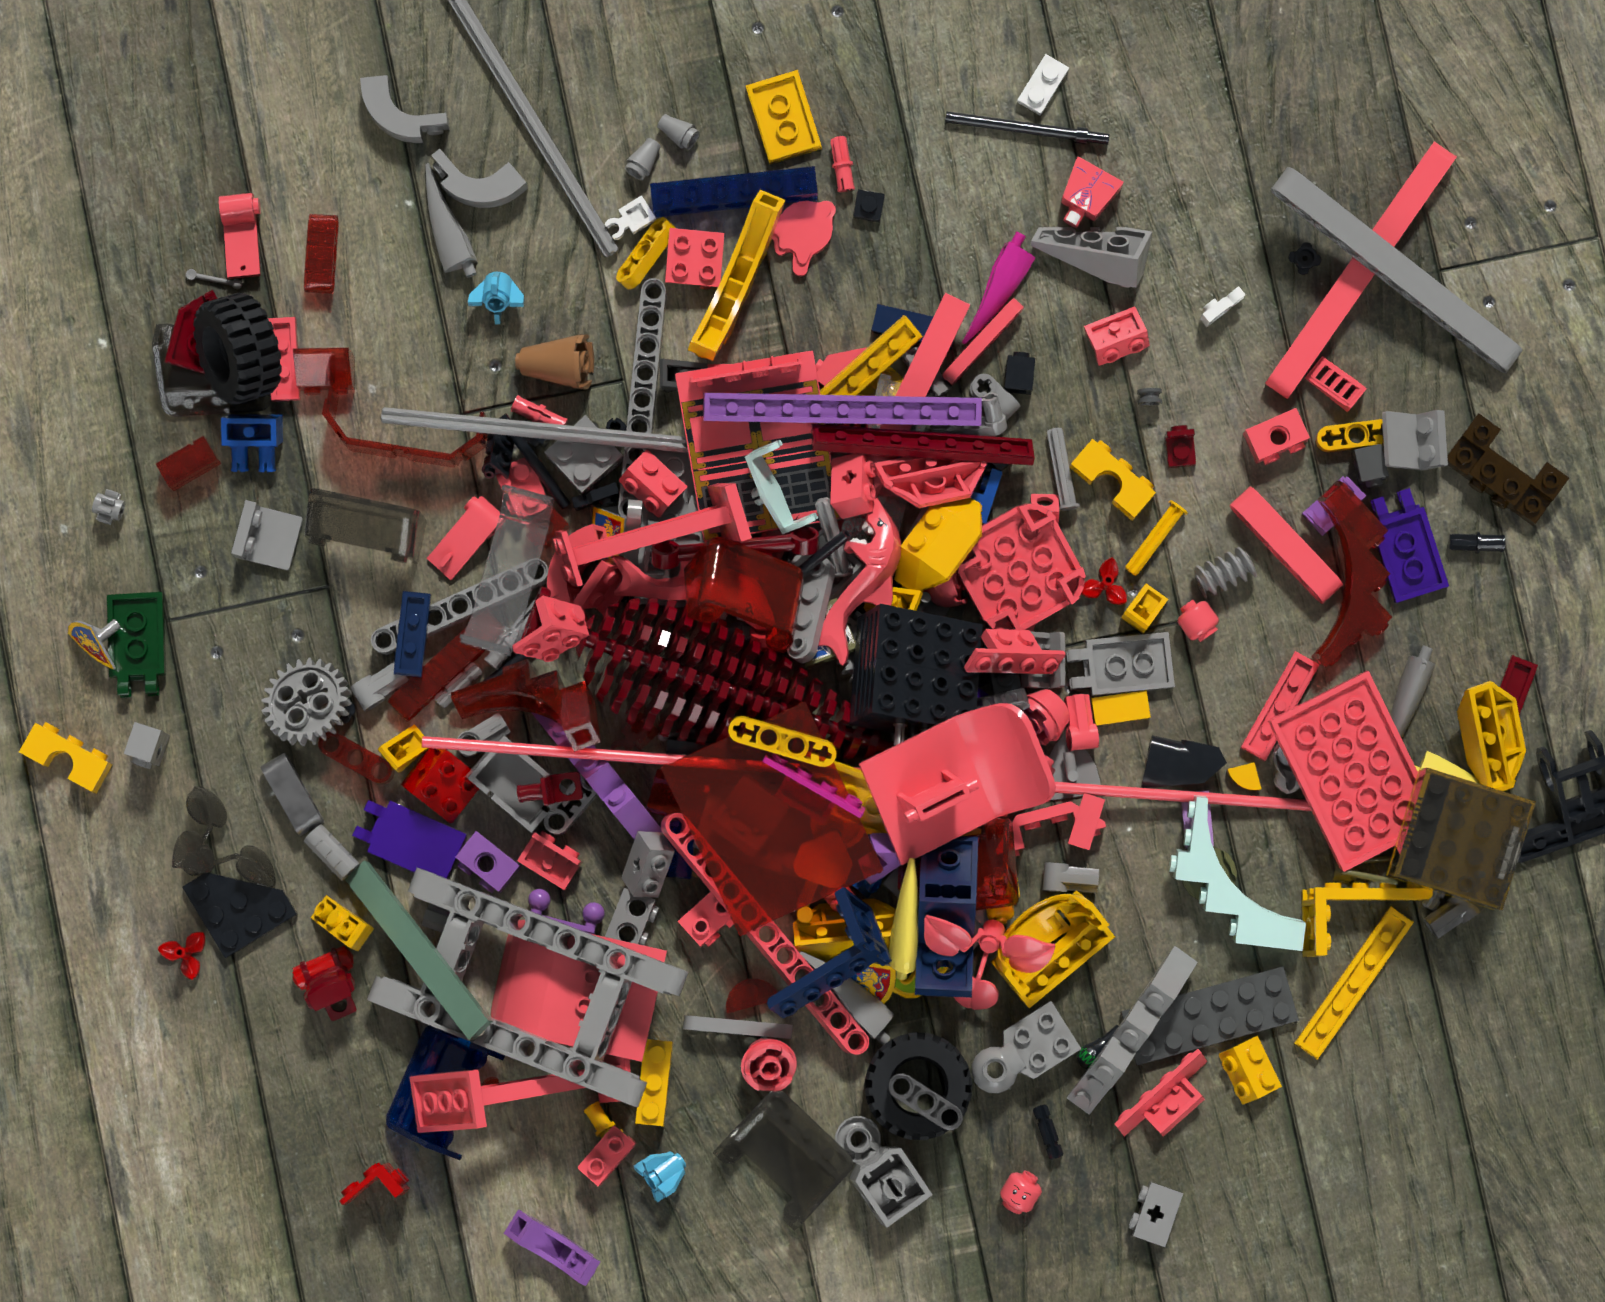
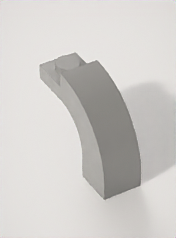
M388 75L360 78L362 97L370 116L377 126L391 137L408 143H423L422 132H427L428 135L443 134V130H450L447 113L409 115L400 111L392 102L391 84Z
M438 149L431 155L435 162L432 165L433 169L442 179L447 176L441 182L443 190L452 198L465 205L478 208L501 206L516 199L528 189L526 181L509 162L493 175L476 179L462 174L441 149Z

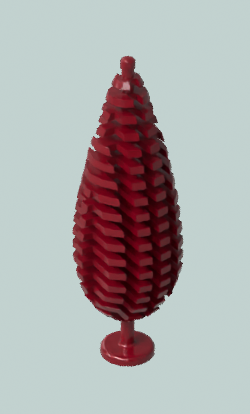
M541 586L535 601L543 595L550 597L551 591ZM635 598L628 601L619 620V628L612 639L607 638L612 630L615 621L613 616L619 607V603L609 605L596 632L590 631L595 614L586 621L589 636L582 639L579 645L575 647L577 661L582 654L584 646L591 648L582 676L587 686H589L594 677V670L603 652L609 654L603 662L600 672L601 679L595 690V696L601 703L613 682L615 668L621 662V659L626 660L619 670L616 679L618 686L611 695L609 706H611L610 710L617 715L622 702L626 699L632 686V690H635V693L629 699L625 714H627L625 721L633 725L635 723L639 709L645 704L647 697L650 696L652 700L644 708L642 716L644 721L642 729L651 731L657 714L663 709L665 702L669 703L668 708L661 714L659 726L662 727L659 733L661 736H669L674 721L680 716L684 708L687 710L678 721L676 732L679 734L677 740L686 741L699 715L703 714V719L696 725L694 738H696L695 744H705L708 734L713 730L718 719L721 720V723L713 732L712 743H714L713 747L723 748L725 740L730 736L728 732L729 725L734 718L735 712L743 704H746L738 712L737 717L746 716L754 718L762 709L763 711L756 717V720L770 724L774 722L773 725L787 729L791 728V730L804 734L809 733V735L825 739L826 735L830 734L831 736L827 740L833 743L836 753L840 749L843 739L848 741L843 751L844 759H853L859 746L865 747L862 758L873 757L875 752L881 753L894 746L893 741L881 739L882 731L871 729L870 733L867 734L863 732L866 730L864 727L846 726L850 723L851 704L846 700L843 701L834 721L829 720L834 715L837 704L835 701L837 693L832 689L827 691L824 703L819 707L817 714H813L812 712L819 705L821 698L819 691L823 683L817 678H813L808 686L806 698L802 701L805 687L802 685L804 679L808 676V672L798 667L789 682L786 676L792 669V661L786 657L781 658L774 673L769 672L770 666L776 662V650L770 646L766 647L757 665H752L753 660L759 655L761 648L760 640L752 636L740 658H735L736 654L743 648L745 638L742 635L744 631L737 627L734 629L731 639L725 645L723 652L718 651L727 638L728 628H726V621L719 619L714 633L709 637L706 645H702V641L710 632L712 623L709 621L711 614L702 611L697 627L691 632L689 639H686L684 636L692 628L695 615L692 614L694 607L685 605L680 620L674 626L672 633L667 632V629L675 621L677 608H675L677 601L674 600L666 602L663 614L657 620L651 634L653 627L649 625L657 615L659 603H657L658 599L649 598L636 624V635L628 645L624 644V642L631 634L634 625L632 618L638 611L640 599ZM536 602L533 604L521 639L542 626ZM651 634V637L653 638L652 643L645 651L641 650L649 641V637ZM667 643L671 644L668 651L660 657L659 655L666 648ZM687 650L686 656L679 663H676L684 654V651ZM702 656H705L704 661L696 668V670L693 669L701 660ZM719 662H722L721 667L711 676L710 674L718 667ZM639 666H642L643 668L636 675L633 683V681H630L632 674L639 668ZM739 667L737 675L730 682H727L735 674L736 668ZM657 672L660 673V675L653 681L652 686H648L649 681L654 677V675ZM754 672L757 673L755 680L747 687V689L744 688L752 680ZM771 677L774 678L772 686L765 692L764 695H761V693L769 687ZM674 679H678V680L670 687L669 692H668V693L665 692L667 686H668ZM788 682L791 683L789 692L782 698L781 702L778 701L785 694ZM692 685H694V687L687 693L686 698L683 699L684 693H685ZM709 691L712 692L710 695H708V696L704 699L703 705L701 706V705H700L701 699H702L704 696H706V695L709 693ZM726 697L729 698L723 705H721L720 711L718 713V706L726 699ZM740 722L737 736L742 737L744 733L750 734L752 730L746 728V723ZM754 725L756 733L751 741L756 742V734L760 726ZM764 730L760 737L764 744L769 736L767 734L768 730ZM771 730L770 734L773 737L771 745L777 741V735L773 730ZM731 738V750L740 751L745 744L738 743ZM792 738L789 741V750L793 753H799L803 741L800 738ZM809 741L808 751L817 753L818 750L813 748L815 742ZM749 746L748 751L759 753L761 749ZM825 746V757H831L832 754L828 752V747Z

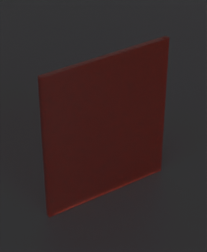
M806 701L800 702L794 707L763 720V722L823 739ZM754 725V731L747 728L737 732V736L742 737L744 733L752 734L750 740L756 742V734L760 726ZM764 730L760 738L764 744L772 745L777 741V735L773 730ZM728 736L674 762L664 764L661 770L739 936L745 935L747 932L829 896L842 887L846 888L884 871L859 817L764 763L762 760L765 755L772 756V752L738 743ZM792 738L788 742V748L793 753H800L805 747L804 742L800 738ZM809 741V749L805 757L811 758V752L819 754V760L824 761L826 757H831L827 746L817 750L813 748L815 742ZM777 754L781 758L789 760L786 766L796 771L799 766L807 773L813 774L810 780L821 785L825 781L831 787H836L838 790L835 794L841 798L846 799L847 795H849L834 762L830 766L820 767Z

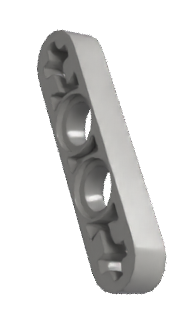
M684 1015L683 1029L792 1039L793 1025Z

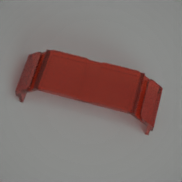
M329 388L328 396L324 400L322 415L344 445L352 452L397 458L399 456L414 462L455 467V465L459 466L463 459L464 461L469 460L487 446L488 433L478 432L475 437L451 454L349 438L335 421L339 400L336 391L333 388ZM480 412L479 417H487L484 412Z

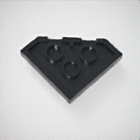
M208 872L182 886L226 959L298 915L284 890Z

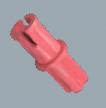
M845 136L834 137L831 139L834 164L831 166L835 169L837 192H848V189L853 191L855 190L851 170L853 161H850L847 138Z

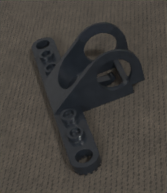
M1592 730L1584 732L1591 760L1558 772L1555 761L1545 747L1537 748L1536 756L1539 769L1558 819L1522 832L1521 839L1518 841L1520 842V849L1515 863H1523L1605 834V755L1601 741ZM1592 771L1599 785V788L1593 791L1590 790L1586 773ZM1576 777L1579 795L1565 800L1562 782Z

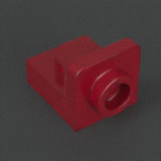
M1187 425L1173 426L1171 431H1167L1165 434L1168 468L1196 466L1194 429H1188Z

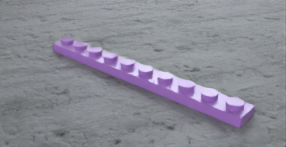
M703 393V421L981 426L982 398Z

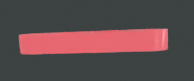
M1013 298L946 369L942 377L951 385H954L1024 309V306Z

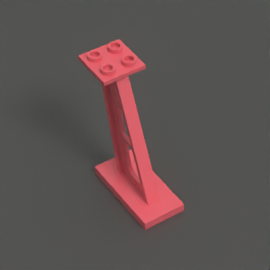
M716 483L707 486L712 507L579 546L571 547L567 531H556V538L552 539L556 554L562 555L565 564L561 566L565 582L568 581L572 586L577 587L583 585L578 565L719 526L723 540L742 542L751 539V533L736 483Z
M605 1054L603 1062L631 1072L630 1059ZM585 1069L577 1070L578 1075L581 1076ZM478 1070L410 1077L418 1133L487 1127L484 1111L485 1105L586 1088L553 1074L483 1086L480 1084ZM598 1093L599 1103L621 1102Z

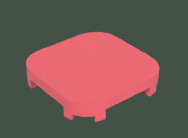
M1022 504L982 525V537L956 570L980 617L989 629L1025 630L1066 606L1074 604L1080 598L1079 596L1084 589L1086 575L1083 567L1080 566L1055 520L1054 514L1041 505Z

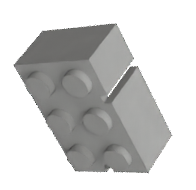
M502 734L496 740L497 742H511ZM486 752L465 776L486 795L491 791L492 793L488 797L531 833L548 814L541 809L544 806L543 800L526 801L523 803L518 801V785L541 783L540 778L550 775L528 755ZM560 784V789L565 794L568 790ZM556 803L551 804L547 807L552 809L556 805Z

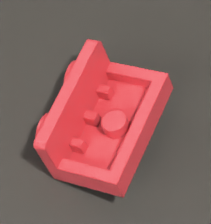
M648 449L626 469L619 479L624 489L628 493L633 494L638 500H642L644 507L658 518L664 514L667 508L688 487Z
M541 831L540 835L533 832L530 841L517 861L565 891L583 863L577 859L580 853L567 845L564 849L554 844L556 839L544 831Z

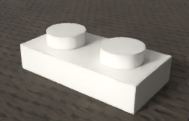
M1045 54L1019 96L1017 103L1041 116L1069 71V67Z

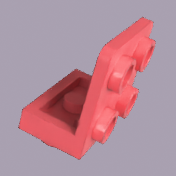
M543 595L535 601L542 626L515 643L512 648L514 653L537 658L545 662L558 659L560 654L569 648L576 647L582 639L589 636L585 614L581 606Z

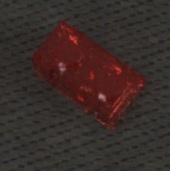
M202 436L193 441V445L188 444L156 463V466L169 488L176 491L222 463L209 441Z

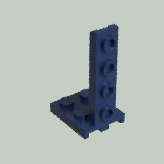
M844 887L834 892L838 901L836 908L841 917L845 919L847 925L845 932L853 941L854 946L768 999L767 1005L769 1009L783 1019L795 1014L798 1009L806 1004L816 1001L821 995L832 988L842 985L845 980L853 975L863 972L874 962L885 966L892 961L872 908Z

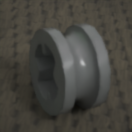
M1143 388L1137 390V394L1140 395V400L1137 401L1138 405L1152 406L1162 404V399L1159 398L1162 389Z

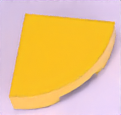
M1255 762L1227 769L1229 777L1238 786L1251 791L1261 790Z

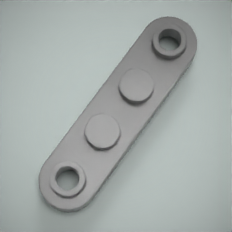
M827 558L807 573L803 579L787 646L788 654L798 663H806L812 660L818 649L836 571L834 565Z

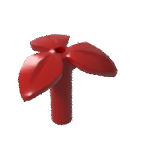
M1113 557L1105 560L1099 568L1101 582L1095 579H1089L1084 582V589L1081 593L1083 596L1098 598L1102 591L1105 590L1106 599L1110 603L1122 605L1127 602V594L1123 587L1112 585L1119 574L1117 562Z
M203 932L190 934L186 938L185 948L181 947L177 941H168L158 946L157 949L167 960L175 961L182 958L180 970L185 977L193 980L199 974L200 962L191 955L192 953L202 952L205 946V935Z

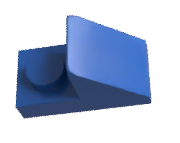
M993 468L990 475L984 474L980 490L985 491L984 494L973 492L971 496L972 499L982 505V525L987 523L1002 476V471Z

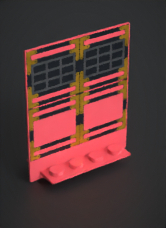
M813 351L776 357L771 356V358L743 361L723 366L715 365V367L675 374L698 510L713 506L707 486L716 483H736L750 533L773 532L779 529L765 504L758 506L754 502L760 496L752 498L751 492L757 487L745 459V456L752 451L777 440H781L783 445L762 456L781 487L793 521L796 518L798 520L812 513L817 514L815 504L818 499L828 497L831 500L832 461L830 452L813 451L812 424L825 425V423L703 421V393L820 395ZM834 509L836 519H841V517ZM819 517L809 524L820 522ZM719 526L702 530L704 542L723 539Z

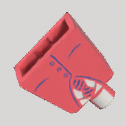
M1078 156L1061 200L1063 205L1069 207L1063 221L1074 228H1078L1084 216L1095 221L1120 192L1124 182Z

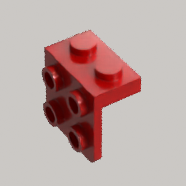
M378 1162L363 1173L365 1179L362 1182H353L341 1192L344 1197L339 1202L342 1205L349 1204L378 1178L396 1198L402 1196L410 1189L406 1184L409 1179L400 1168L396 1170L389 1162L382 1165Z

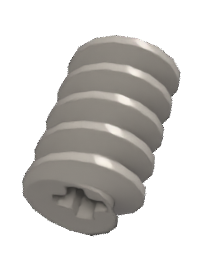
M1237 547L1235 548V556L1229 551L1225 553V561L1219 556L1215 557V566L1210 561H1206L1204 563L1205 571L1199 565L1194 567L1196 582L1206 600L1208 590L1216 596L1217 586L1227 591L1228 581L1236 587L1237 577H1240L1244 582L1248 581V572L1255 578L1257 577L1256 569L1247 552Z

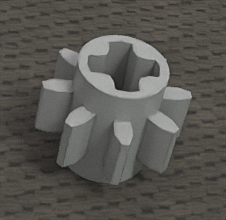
M106 489L105 495L97 493L92 505V513L98 514L96 520L111 525L113 519L120 521L125 509V501L120 500L121 494Z

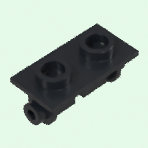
M487 435L485 453L488 456L484 458L482 472L486 478H494L499 473L506 479L509 478L514 442L509 435Z

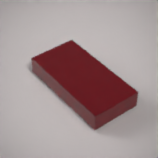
M1511 655L1499 687L1516 698L1520 715L1538 665Z

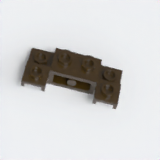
M1478 413L1447 454L1448 466L1469 480L1468 484L1471 488L1479 493L1484 491L1493 497L1491 501L1501 509L1507 507L1534 526L1569 480V477L1546 462L1535 478H1531L1489 448L1501 429Z

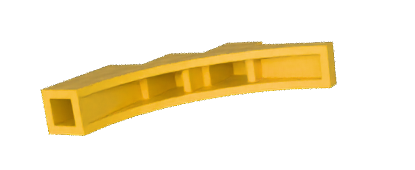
M759 190L754 198L722 280L704 318L690 341L688 351L695 353L698 357L713 361L722 345L727 343L733 333L741 307L751 291L758 268L767 254L785 203L784 199L763 190Z

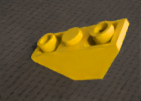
M327 895L318 903L311 916V919L346 946L358 952L374 930L372 926Z

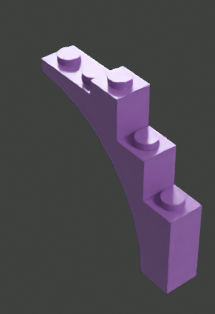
M552 694L530 711L558 746L597 749ZM568 758L634 840L637 831L662 832L661 827L607 761Z

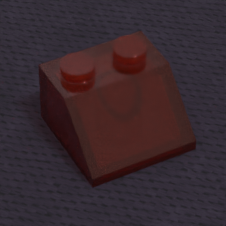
M349 347L293 349L296 384L300 391H304L305 395H320L321 390H332V394L344 395L348 394V390H355V356Z

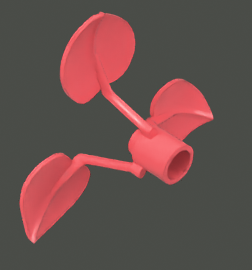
M926 915L924 919V939L926 945L930 950L939 955L955 956L959 950L966 952L979 939L980 948L984 953L976 978L972 977V998L954 997L961 1006L972 1008L973 1010L988 1009L998 1001L999 991L996 986L989 981L981 980L989 953H994L1001 946L1003 956L1009 958V964L1013 969L1032 973L1041 970L1049 963L1055 950V944L1045 943L1024 935H1013L1007 939L1004 936V925L997 920L986 921L983 924V928H979L977 934L971 938L965 929L956 924L930 915Z

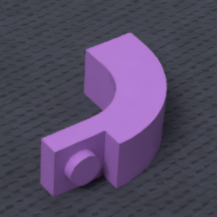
M519 1209L504 1232L514 1242L549 1261L584 1286L587 1285L600 1264V1261L593 1257V1254Z

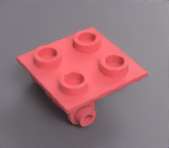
M669 228L665 282L700 286V289L706 290L711 289V287L718 288L721 282L724 233Z

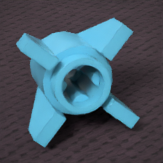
M492 272L469 294L468 306H482V303H484L489 311L494 312L495 325H500L501 312L509 305L510 307H523L524 295L509 275L503 272Z
M671 1151L651 1154L634 1165V1169L642 1177L644 1176L645 1181L652 1189L654 1200L657 1202L676 1191L682 1177L685 1175L684 1168L686 1167V1163L681 1155L678 1153L674 1154Z

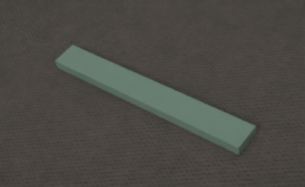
M363 861L345 881L467 1039L475 1041L493 1021L372 865L367 861Z

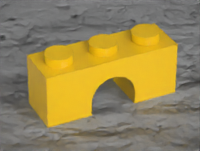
M1092 439L1070 464V469L1089 485L1101 475L1115 477L1119 482L1120 492L1111 504L1133 521L1156 493L1153 490L1154 485L1144 476L1138 478L1131 472L1133 467L1122 458L1117 460L1110 454L1111 448L1103 441L1099 440L1096 442Z
M47 722L43 726L35 723L19 753L46 767H49L56 755L68 753L73 760V769L67 779L97 794L113 765L106 761L108 755L93 748L92 752L82 748L84 742L71 735L67 739L58 735L60 729Z
M647 1039L640 1079L647 1082L639 1107H637L636 1124L665 1126L668 1082L674 1042Z

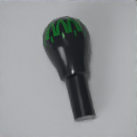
M1115 1025L1102 1038H1098L1081 1047V1050L1077 1053V1060L1083 1068L1088 1069L1119 1027L1118 1025Z

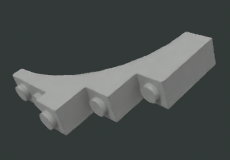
M1176 946L1173 947L1119 1027L1067 1096L1068 1100L1088 1114L1093 1111L1109 1089L1114 1086L1125 1072L1134 1055L1148 1039L1161 1016L1173 1003L1198 963L1196 960Z

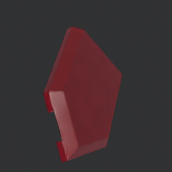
M213 290L178 309L164 360L165 363L205 374L199 363L200 358L195 348L196 340L193 334L195 327L193 323L196 318V311L203 303L218 299Z

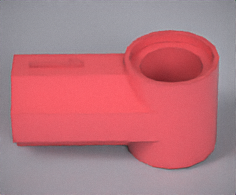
M1089 694L1065 697L1064 703L1070 713V720L1066 727V743L1069 751L1098 748L1099 733L1096 724H1093Z

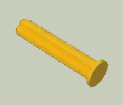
M1169 501L1170 507L1125 566V569L1132 575L1137 576L1182 514H1188L1176 502Z

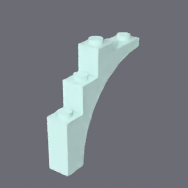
M1194 795V801H1189L1187 808V818H1191L1190 829H1185L1184 845L1188 846V849H1176V855H1171L1169 872H1173V877L1176 880L1206 883L1205 887L1200 888L1199 904H1203L1205 911L1236 915L1235 919L1230 920L1229 935L1233 936L1235 943L1303 951L1306 923L1303 920L1282 916L1261 907L1245 896L1231 882L1220 865L1211 843L1207 821L1208 798L1206 796Z

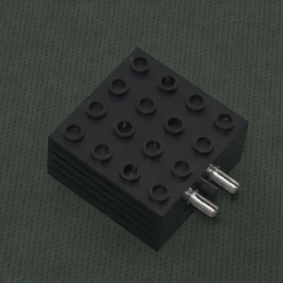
M879 604L859 616L857 621L849 725L895 733V746L904 741V735L908 736L907 738L909 739L954 716L977 709L979 673L966 672L964 666L975 648H981L983 624L885 604Z

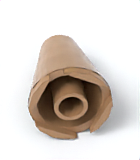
M579 334L523 347L520 353L516 354L515 366L524 376L580 390L588 389L592 383V380H587L588 373H594L593 344L586 341L589 335Z

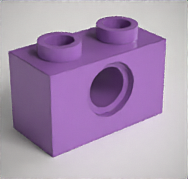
M475 831L455 856L460 861L457 866L469 876L474 872L481 877L482 880L479 884L491 893L495 889L501 893L521 869L518 863L477 831ZM487 856L492 857L494 860L493 869L489 872L481 871L479 867L481 859Z

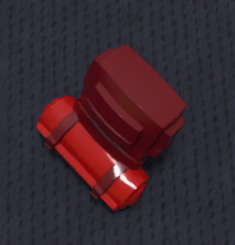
M346 946L337 949L334 947L331 949V952L308 962L302 961L300 965L292 968L293 982L301 990L306 989L304 999L310 1009L318 1011L325 1008L331 1021L338 1020L357 1010L352 999L355 982L351 973H348L353 968V953ZM343 999L347 1001V1006L342 1011H336L331 1007L332 1004Z

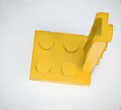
M1324 883V887L1301 890L1302 920L1306 923L1302 951L1303 957L1327 956V950L1331 948L1330 933H1327V922L1330 921L1331 910L1330 906L1326 905V900H1427L1432 897L1433 890L1406 883L1407 888H1396V885L1389 883H1379V888H1369V883H1352V888H1341V883Z

